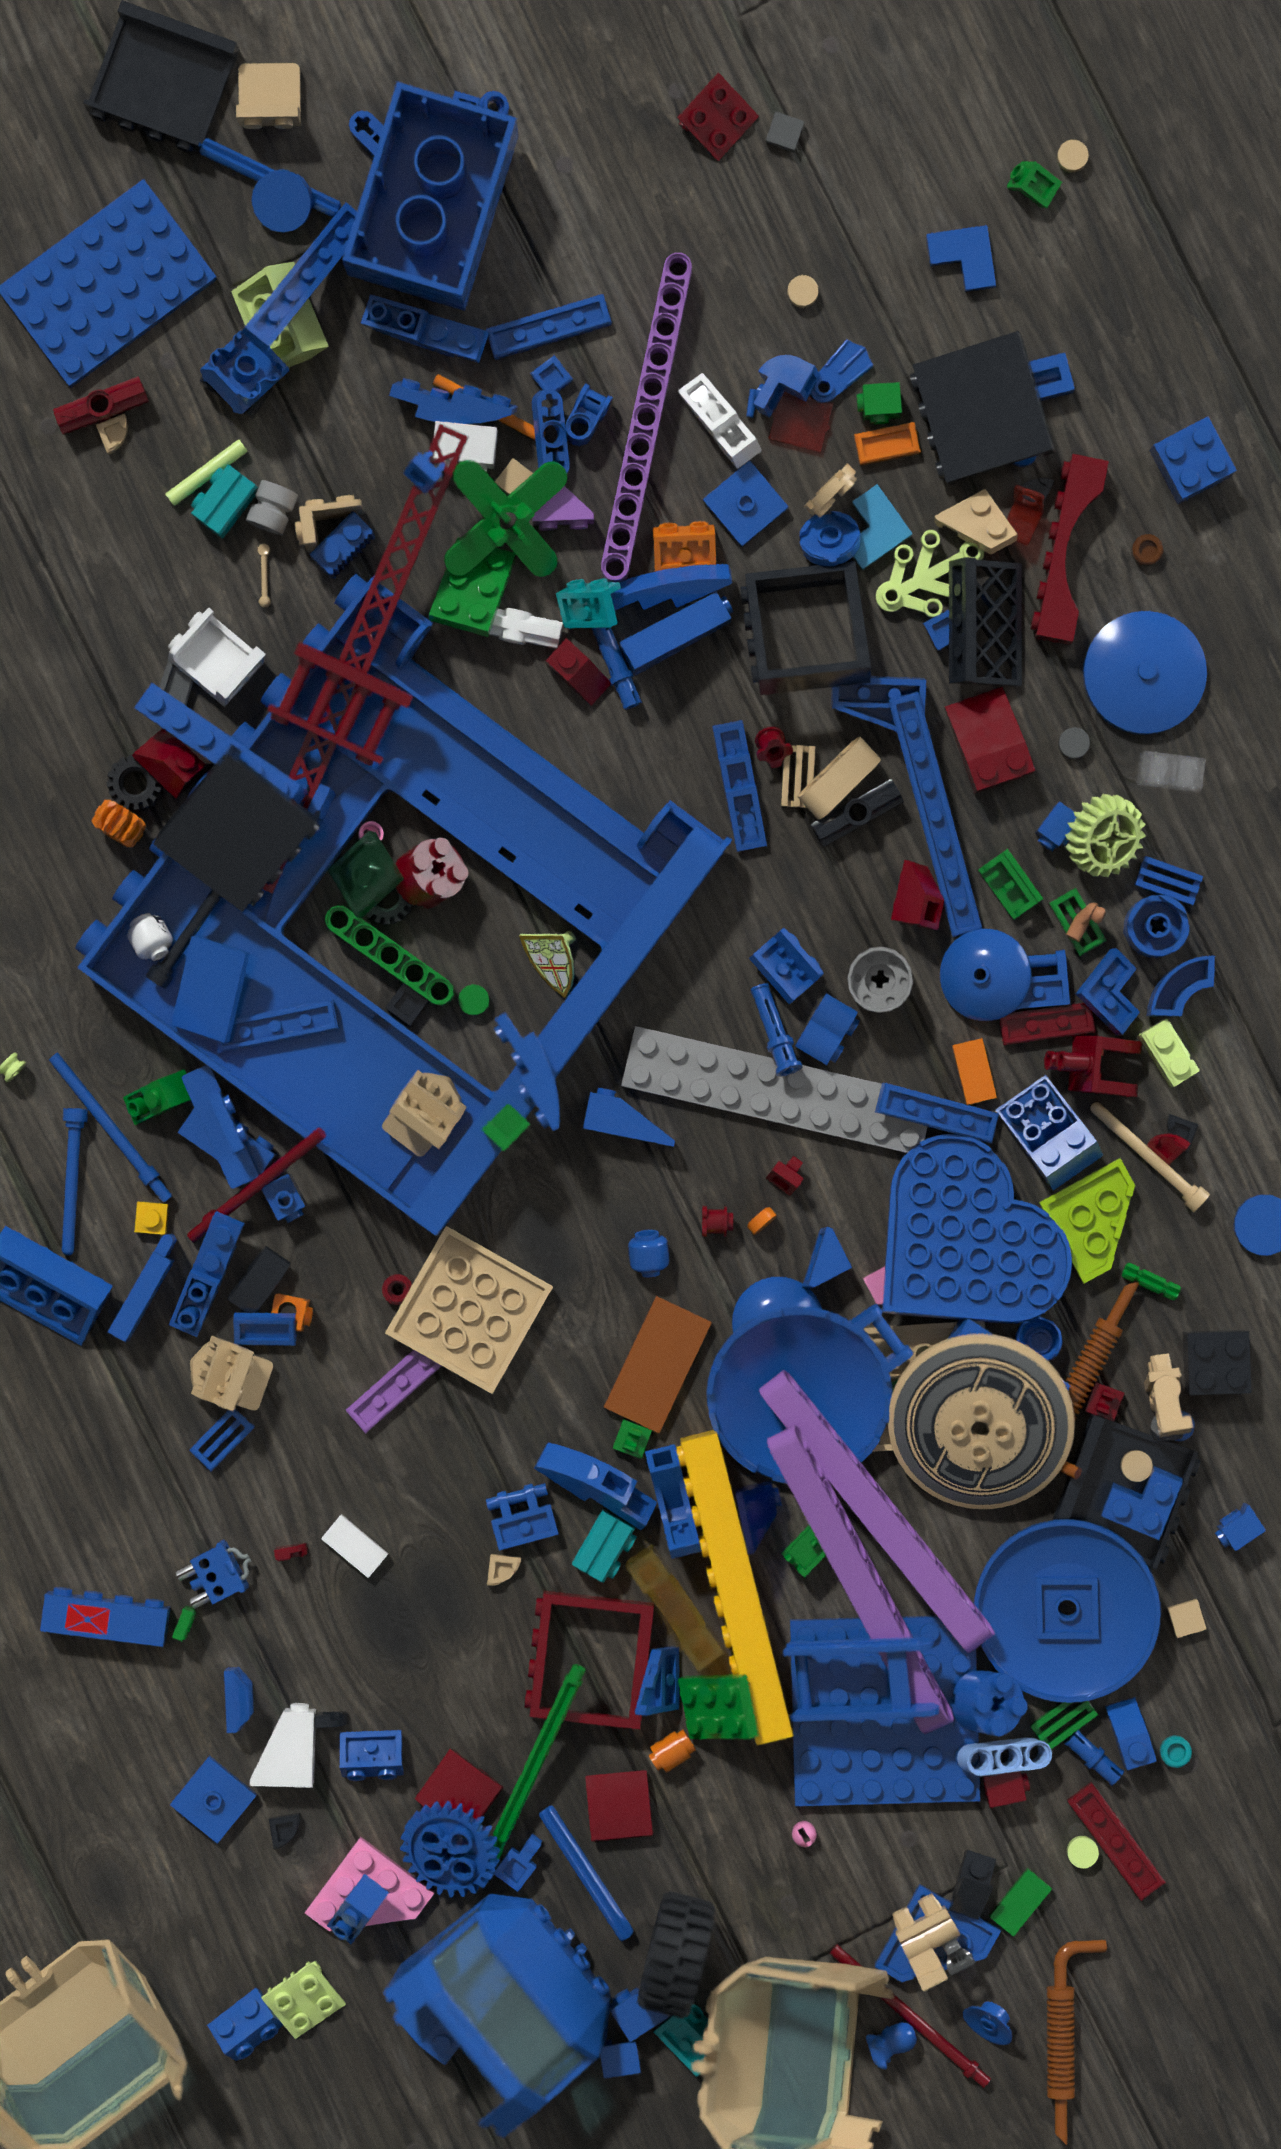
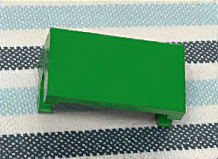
M1008 849L978 870L1013 920L1043 900V897Z
M810 1524L781 1553L804 1578L826 1556Z

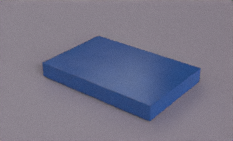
M191 936L171 1025L224 1043L230 1042L250 953L199 936Z

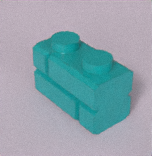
M227 465L224 470L221 467L218 468L209 481L213 485L206 494L200 492L191 504V507L194 508L191 512L192 516L222 539L253 500L258 490V486L230 465Z
M602 1509L573 1559L572 1565L603 1583L607 1577L613 1579L621 1566L617 1559L622 1550L628 1553L637 1536L632 1534L635 1527Z

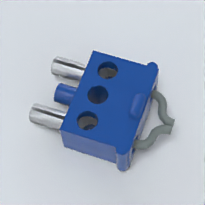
M221 1540L216 1544V1547L190 1560V1565L176 1572V1576H179L194 1568V1570L180 1576L178 1580L182 1581L197 1574L198 1578L191 1581L190 1585L193 1591L204 1587L205 1592L191 1598L190 1604L208 1595L207 1598L192 1605L193 1608H197L209 1601L213 1605L238 1591L243 1593L247 1590L249 1584L246 1578L249 1575L248 1563L251 1562L248 1554H241L238 1549L230 1548L227 1541ZM232 1552L239 1558L246 1559L243 1563L244 1574ZM203 1559L209 1561V1566L204 1564ZM210 1572L215 1573L216 1580L211 1578ZM217 1586H221L224 1592L220 1593Z

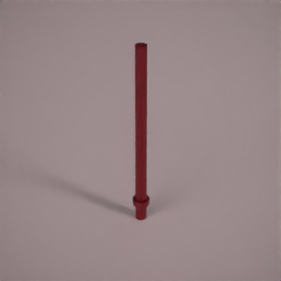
M838 1944L829 1953L840 1964L863 1967ZM894 1993V1998L892 1999L879 1997L963 2070L962 2074L966 2078L971 2077L982 2088L987 2086L991 2078L978 2068L979 2063L975 2060L970 2061Z

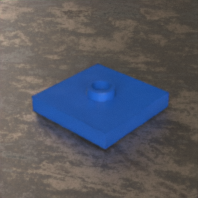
M750 460L702 500L741 547L746 545L789 509V506Z
M209 1756L170 1803V1806L218 1844L257 1794L214 1758Z

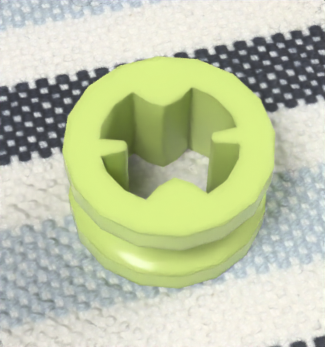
M16 1052L11 1054L0 1065V1074H4L6 1082L11 1081L26 1065L24 1060H18Z

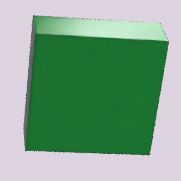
M187 1605L183 1608L172 1638L183 1641L188 1637L197 1613L195 1608Z

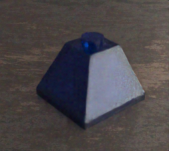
M771 1481L734 1488L748 1554L755 1553L777 1515L776 1506L782 1505L778 1487L772 1488Z

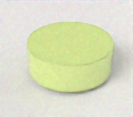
M1077 1836L1069 1842L1067 1856L1074 1866L1088 1868L1094 1865L1098 1859V1847L1091 1838Z

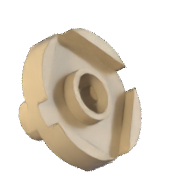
M848 463L844 465L842 470H839L816 493L817 495L806 503L804 508L812 516L816 514L820 518L835 502L833 496L837 492L840 496H843L854 485V482L857 480L854 476L856 471Z

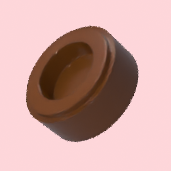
M1141 535L1132 545V557L1142 566H1151L1158 562L1163 554L1162 542L1154 535Z

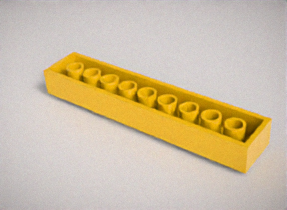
M711 1430L680 1438L681 1446H677L676 1451L680 1466L687 1465L689 1475L684 1476V1483L688 1497H695L696 1505L691 1506L695 1526H702L704 1535L698 1537L703 1557L709 1556L711 1565L706 1566L711 1588L717 1586L719 1595L713 1596L718 1618L725 1617L726 1625L721 1626L726 1648L732 1647L734 1655L728 1656L732 1674H747L759 1736L755 1737L756 1744L760 1745L792 1737L793 1734L717 1431Z

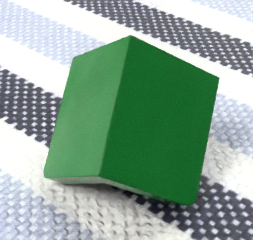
M506 1104L481 1130L505 1151L527 1129L530 1123L510 1104Z

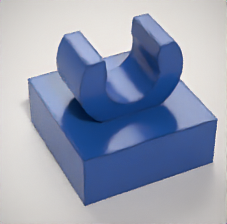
M432 451L426 452L424 456L421 453L417 454L403 472L424 494H427L442 476L441 472L445 468L443 462L438 467H434L429 462V459L434 454Z

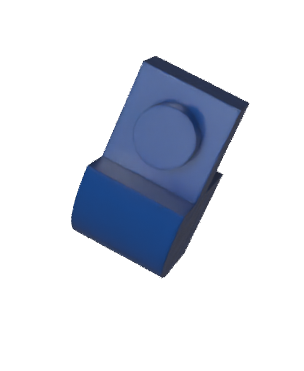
M792 355L776 356L764 363L758 371L765 384H761L757 388L753 404L759 413L770 418L784 392L806 402L821 375L814 365Z

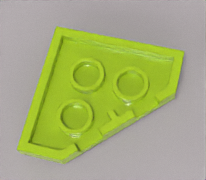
M1121 1158L1038 1202L1040 1207L1064 1231L1071 1249L1072 1264L1084 1284L1112 1268L1129 1202L1135 1188V1184Z

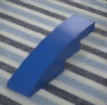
M728 564L693 565L664 569L619 582L621 589L611 593L614 611L635 601H639L641 607L645 610L672 598L677 608L732 584L731 569Z
M743 721L714 725L712 729L736 850L738 852L767 846Z

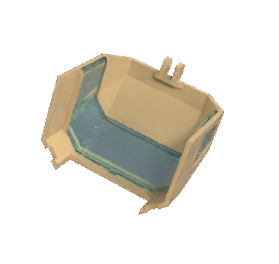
M110 1940L79 1941L41 1971L29 1957H24L21 1960L22 1967L32 1977L27 1982H24L13 1968L6 1971L5 1974L8 1980L14 1985L16 1990L0 2002V2144L5 2149H82L168 2082L171 2084L174 2095L180 2100L182 2092L181 2081L183 2074H185L186 2060L179 2039L148 1984L146 1977Z
M763 1957L743 1965L711 1991L706 2004V2011L709 2013L708 2026L704 2031L703 2041L694 2043V2051L705 2054V2057L702 2061L693 2062L692 2070L701 2072L703 2076V2087L698 2095V2106L701 2107L700 2118L722 2149H873V2143L869 2142L873 2131H880L883 2121L848 2115L859 1993L889 1999L894 1998L892 1990L886 1989L885 1986L889 1980L887 1971L848 1964Z

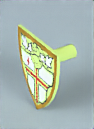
M567 931L565 934H520L519 937L523 948L536 971L551 988L564 998L567 997L574 979V961L569 945L575 941V935L570 931Z

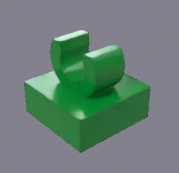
M623 1419L613 1449L641 1459L652 1430Z

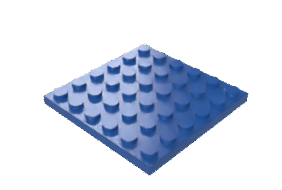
M903 1616L902 1618L912 1637H929L933 1639V1647L920 1652L952 1710V1704H955L956 1694H954V1689L957 1682L968 1672L977 1671L976 1649L971 1653L967 1652L938 1616ZM860 1618L790 1620V1642L797 1640L871 1639ZM878 1652L807 1655L812 1707L892 1704L889 1671ZM791 1656L792 1713L800 1708L795 1656ZM954 1714L953 1722L927 1734L920 1730L913 1717L793 1722L795 1806L980 1801V1776L963 1770L957 1761L958 1753L963 1746L979 1743L978 1733L964 1729L957 1722ZM975 1753L972 1756V1767L978 1765L979 1753Z

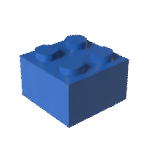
M1209 416L1161 440L1149 450L1177 504L1232 477L1237 471Z

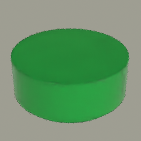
M476 984L463 988L458 999L461 1009L469 1015L482 1014L488 1008L490 1001L488 992L482 986Z

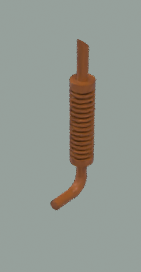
M1138 1282L1124 1286L1106 1320L1098 1318L1095 1324L1097 1328L1092 1329L1094 1334L1089 1335L1091 1340L1087 1339L1086 1341L1089 1344H1084L1083 1347L1086 1349L1085 1351L1081 1350L1082 1357L1078 1356L1079 1362L1075 1361L1077 1366L1072 1367L1074 1372H1070L1069 1375L1071 1377L1066 1378L1067 1384L1071 1385L1068 1391L1073 1404L1074 1422L1077 1419L1075 1414L1080 1413L1078 1408L1082 1409L1081 1403L1085 1404L1086 1402L1083 1400L1084 1397L1088 1398L1089 1396L1086 1394L1087 1391L1091 1392L1090 1386L1094 1387L1092 1382L1097 1381L1095 1376H1099L1100 1373L1098 1371L1103 1370L1101 1365L1106 1364L1104 1359L1108 1360L1107 1354L1111 1355L1112 1353L1109 1351L1110 1348L1114 1349L1115 1347L1112 1345L1113 1342L1117 1343L1116 1337L1120 1338L1123 1332L1117 1325L1140 1284ZM1065 1461L1060 1472L1076 1480L1080 1477L1082 1470Z
M1075 1940L1067 1942L1060 1947L1054 1959V1986L1047 1987V1998H1049L1047 1999V2023H1049L1047 2024V2029H1049L1047 2030V2054H1049L1047 2055V2060H1049L1047 2061V2085H1049L1047 2086V2097L1055 2099V2134L1066 2145L1067 2099L1075 2097V2081L1073 2080L1075 2079L1073 2074L1075 2072L1073 2068L1075 2066L1073 2062L1075 2060L1073 2055L1075 2054L1073 2049L1075 2044L1072 2043L1075 2041L1073 2037L1075 2035L1073 2031L1074 2012H1072L1074 2011V1987L1067 1986L1066 1965L1069 1958L1078 1953L1106 1952L1107 1944L1105 1940Z

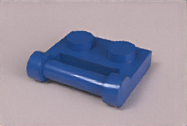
M1055 950V954L1028 956L1031 968L1056 966L1057 975L1031 977L1028 994L1017 1009L1070 1005L1065 950Z

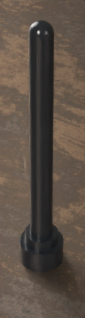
M214 890L210 891L162 962L158 961L156 965L153 964L146 973L148 979L164 989L168 987L173 979L171 975L174 970L172 968L190 944L191 936L197 934L222 896Z

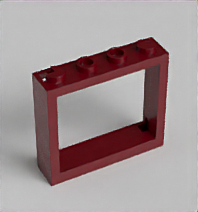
M544 1590L543 1598H537L535 1616H540L541 1618L539 1629L533 1628L531 1647H537L536 1659H530L528 1677L534 1678L533 1689L526 1690L524 1708L530 1709L529 1717L547 1719L551 1708L540 1707L551 1605L557 1604L640 1614L629 1717L568 1710L564 1721L640 1729L642 1715H635V1709L648 1664L654 1603Z

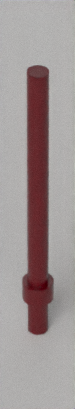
M318 1127L217 1210H210L202 1217V1222L187 1233L190 1241L195 1243L206 1234L216 1211L229 1216L325 1139L326 1133L324 1130Z

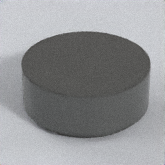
M1077 727L1065 730L1058 740L1060 752L1070 759L1082 757L1090 746L1088 734Z

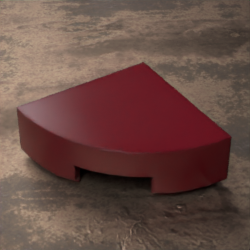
M1159 1134L1151 1138L1146 1145L1164 1162L1170 1165L1191 1143L1174 1134Z
M307 1543L280 1546L274 1549L275 1561L277 1562L290 1560L293 1557H303L308 1554Z

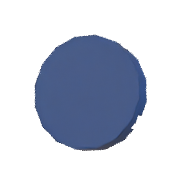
M280 169L269 172L258 180L253 189L252 206L254 213L264 226L273 231L284 233L297 229L308 220L311 208H313L314 199L310 186L303 177L289 172V170Z
M830 511L831 514L822 515L820 518L814 515L805 522L800 530V547L803 555L810 562L820 566H835L845 563L856 554L860 548L861 534L857 522L849 515L838 511Z
M1256 1195L1248 1198L1238 1207L1235 1214L1233 1231L1237 1241L1247 1251L1257 1255H1273L1281 1252V1199L1273 1195Z

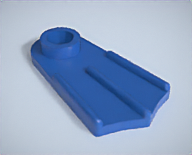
M846 339L819 371L821 376L810 393L812 398L819 403H828L871 370L873 364L868 356L866 347ZM825 383L829 386V391L822 393L819 391L818 386Z

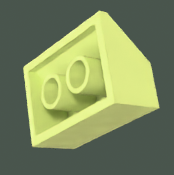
M294 262L267 266L231 291L245 326L294 267ZM309 298L270 346L274 353L288 367L309 360L329 347Z

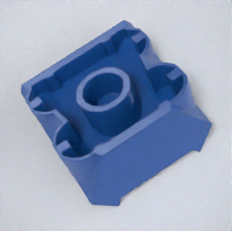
M239 331L224 348H218L211 354L209 361L200 371L204 381L208 382L232 407L233 412L243 414L289 372V367L270 347L265 352Z

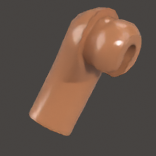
M1089 903L1075 916L1066 936L1080 942L1090 921L1093 920L1095 923H1101L1106 910L1103 907H1099L1098 903Z

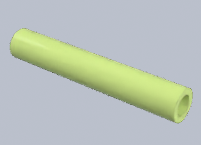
M238 439L165 493L174 506L208 482L218 468L221 467L224 470L227 465L232 464L247 453V449Z

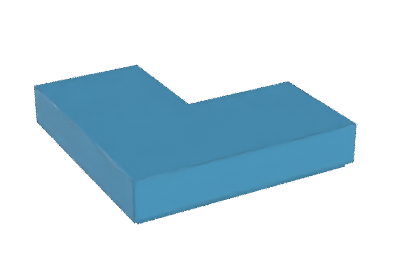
M878 484L852 501L853 506L869 527L860 533V548L853 556L861 570H864L912 536L913 533Z

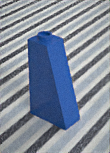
M715 592L621 641L620 650L632 672L637 676L731 623L732 618L729 614L734 611L725 596L720 598L718 593Z

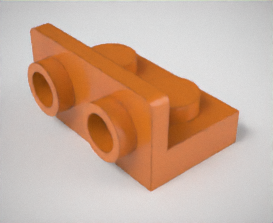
M697 521L690 523V526L663 523L659 527L653 528L655 572L693 565H716L714 525Z

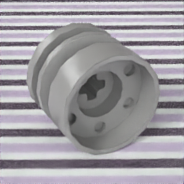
M883 946L869 948L860 953L852 962L848 974L849 991L854 1000L863 1008L874 1012L891 1011L902 1005L909 996L913 983L911 968L906 959L897 951ZM878 970L884 971V976L889 977V982H884L881 988L876 987L875 981H871V976L877 975Z

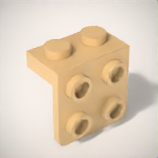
M296 63L242 64L239 66V105H236V118L239 126H244L247 129H260L262 126L288 129L301 125L300 68Z
M353 495L337 497L336 502L324 503L323 499L306 501V506L299 507L301 521L295 522L299 545H304L307 553L312 552L319 545L316 521L347 517L352 511L357 515H362L364 510L361 500L355 499Z

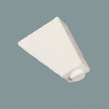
M292 1703L290 1708H285L253 1772L250 1786L312 1788L315 1770L316 1709H309V1704Z

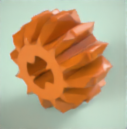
M104 800L101 806H98L91 820L95 828L126 847H134L136 842H139L143 836V831L146 828L145 822L141 818L112 800Z

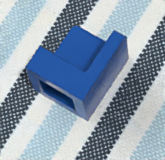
M612 2039L605 2041L600 2053L604 2078L641 2073L635 2041L612 2044Z

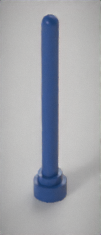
M63 1108V1121H66L65 1127H69L62 1253L66 1256H70L74 1252L81 1128H84V1122L88 1121V1109Z

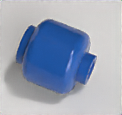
M639 1231L635 1233V1237L628 1243L630 1267L634 1271L642 1273L643 1277L658 1276L660 1271L669 1265L668 1241L664 1236L659 1235L658 1231Z

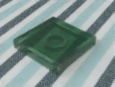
M368 831L328 869L329 874L353 913L359 918H363L404 880V877L376 832Z

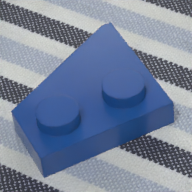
M664 1647L651 1650L635 1715L646 1716L679 1709V1647Z

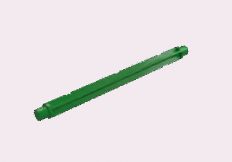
M573 1664L569 1674L565 1675V1680L555 1699V1703L548 1714L523 1772L493 1832V1836L498 1838L494 1847L500 1848L497 1859L500 1858L504 1845L507 1843L573 1699L583 1683L582 1677L586 1669L578 1664Z

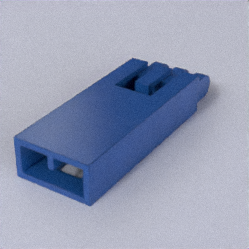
M1065 352L1030 361L1041 401L1074 392L1075 388Z
M166 1234L162 1236L108 1333L124 1342L131 1339L175 1261L169 1257L176 1243L175 1235Z

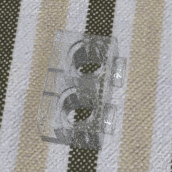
M1144 751L1140 754L1136 785L1198 792L1203 786L1206 758Z

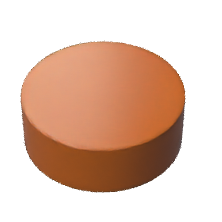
M766 1207L747 1224V1228L753 1235H756L776 1218L777 1214L771 1207Z

